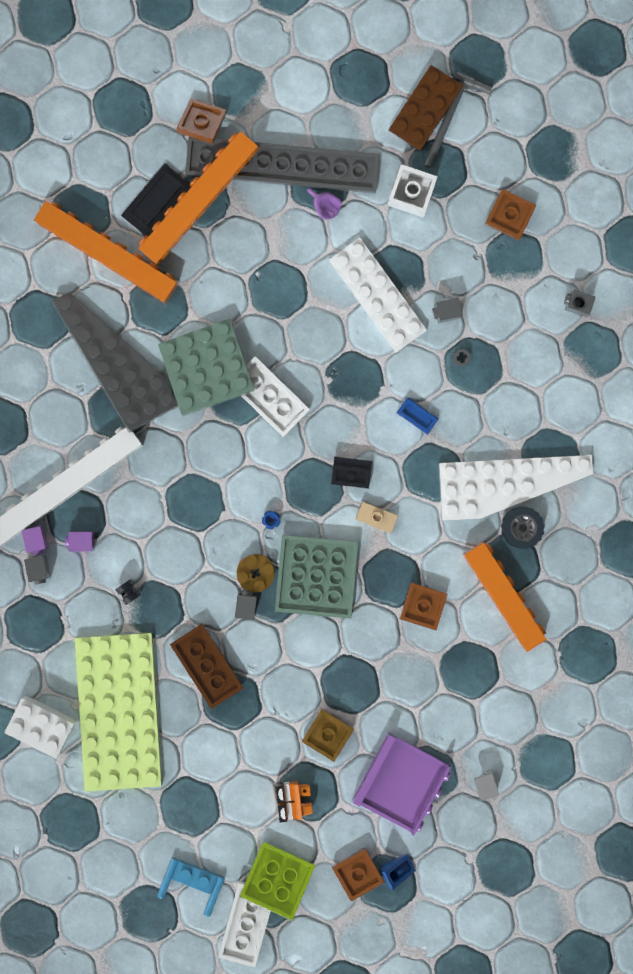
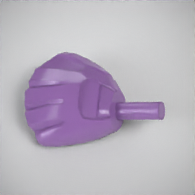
M311 188L307 190L314 197V206L320 218L330 220L338 215L342 205V200L339 197L327 192L317 194Z

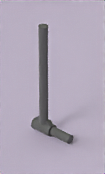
M457 72L454 80L462 84L463 88L446 112L424 164L426 167L431 168L464 90L473 87L490 94L491 86L476 81L475 78L462 72Z

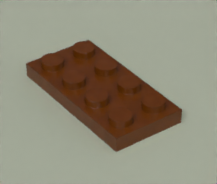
M430 65L390 126L389 132L421 152L463 88V85L433 65Z
M203 623L170 644L211 709L244 688Z

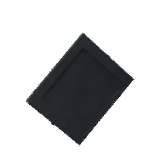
M165 163L121 216L140 231L142 235L149 237L153 232V226L158 221L162 222L166 217L164 215L171 206L173 208L176 206L178 197L183 192L187 193L190 190V183Z

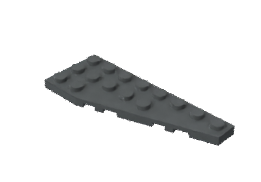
M71 293L52 300L54 308L129 433L179 407L174 394L162 374Z

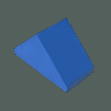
M408 854L381 865L382 873L390 890H394L416 871Z

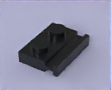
M334 456L331 484L369 489L372 461Z

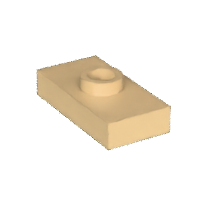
M362 502L356 520L392 533L398 515Z

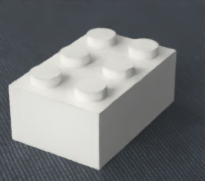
M25 695L21 698L4 733L57 759L77 720Z

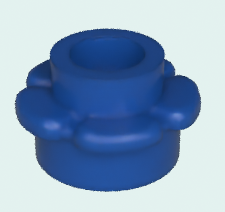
M267 511L264 513V517H262V524L267 529H274V527L280 525V515L276 511Z

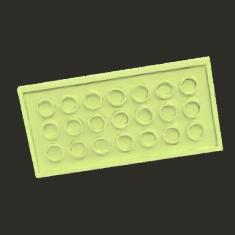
M152 632L76 637L75 651L85 791L162 786Z

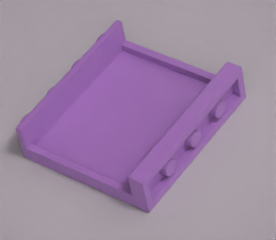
M388 732L352 799L353 804L369 809L410 831L411 835L414 836L416 832L421 831L424 825L422 820L425 815L430 814L434 798L439 797L443 781L449 779L451 774L450 766Z

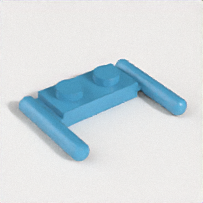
M172 857L157 897L160 899L165 897L171 879L179 883L211 894L204 910V916L210 917L225 878Z

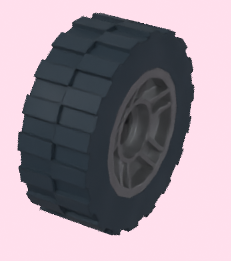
M513 508L502 519L501 533L505 541L513 547L519 549L531 548L541 541L542 535H544L545 524L543 523V518L532 508ZM521 524L527 526L525 527V531H521L519 529Z

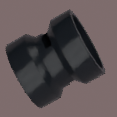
M131 579L115 589L118 595H122V601L125 605L141 596L139 590L133 587L134 583Z

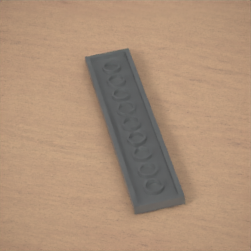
M188 137L185 175L201 177L204 173V167L209 162L212 164L216 160L215 155L217 152L229 145L228 140L215 139L214 143L211 144ZM254 142L259 150L233 179L236 181L376 194L379 154Z

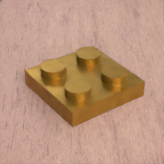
M321 709L302 742L335 762L355 729L326 710Z

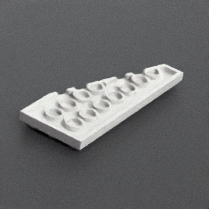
M592 455L439 463L442 521L480 519L593 474Z

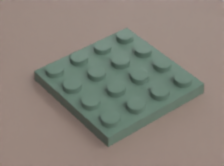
M230 318L158 344L182 416L255 391Z
M282 535L275 612L351 619L358 542Z

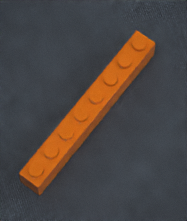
M241 131L238 134L234 133L228 140L229 145L217 152L215 155L216 160L212 164L209 162L204 167L203 175L200 178L196 177L191 182L190 190L187 193L183 192L178 197L176 206L174 208L171 206L164 215L166 217L163 221H158L153 226V232L150 236L146 235L139 244L141 246L138 249L156 265H159L259 150L258 146Z
M47 201L44 202L34 218L38 225L167 304L178 286L173 275L168 272L165 275L159 272L160 268L152 262L149 265L143 262V257L136 252H133V254L127 252V247L119 242L114 244L110 241V236L103 232L98 234L94 231V226L86 221L82 224L77 220L79 217L70 211L66 214L61 210L62 207L54 201L51 204Z

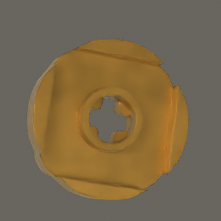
M253 554L243 558L238 564L236 571L238 582L245 590L250 592H262L272 584L275 576L271 561L261 554ZM259 568L261 576L252 578L251 569Z

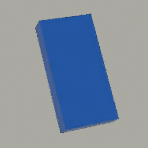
M408 397L397 411L399 416L427 435L438 421L437 417Z

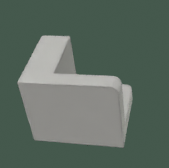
M488 770L486 775L474 778L481 801L499 796L491 770Z

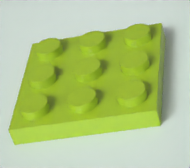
M262 842L239 897L293 921L315 865Z

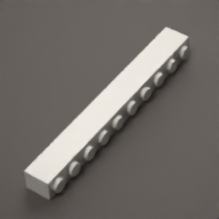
M124 425L115 431L116 435L112 438L106 437L99 442L100 446L95 450L91 448L83 454L84 458L79 461L75 459L68 464L69 468L64 472L60 470L52 476L53 480L48 483L45 481L36 487L37 491L33 494L29 492L21 498L22 502L18 505L14 503L6 508V513L0 517V547L141 448L143 444L135 432L129 433Z

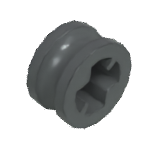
M465 349L456 350L453 353L452 360L457 366H465L470 362V353ZM459 352H462V355H466V359L463 360L464 363H460V360L457 361Z

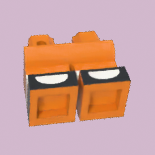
M299 781L276 783L280 823L293 819L301 820L303 816L313 814L312 802L301 803V797L311 796L309 784H299Z

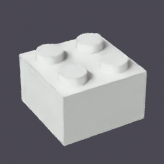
M401 164L387 205L424 217L438 176Z

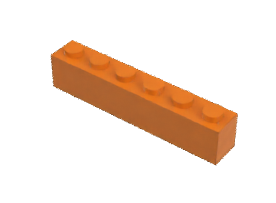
M481 542L465 552L463 556L523 649L528 652L547 640L544 636L546 631L541 624L537 625L534 621V618H536L535 614L523 604L525 602L524 597L520 592L516 593L513 586L515 584L510 576L506 577L502 570L505 568L499 559L496 561L492 556L494 551L491 546Z

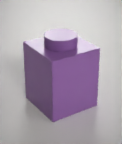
M44 526L21 531L26 553L32 552L34 556L44 553V549L49 548Z
M68 532V536L65 538V545L69 547V551H95L94 532Z

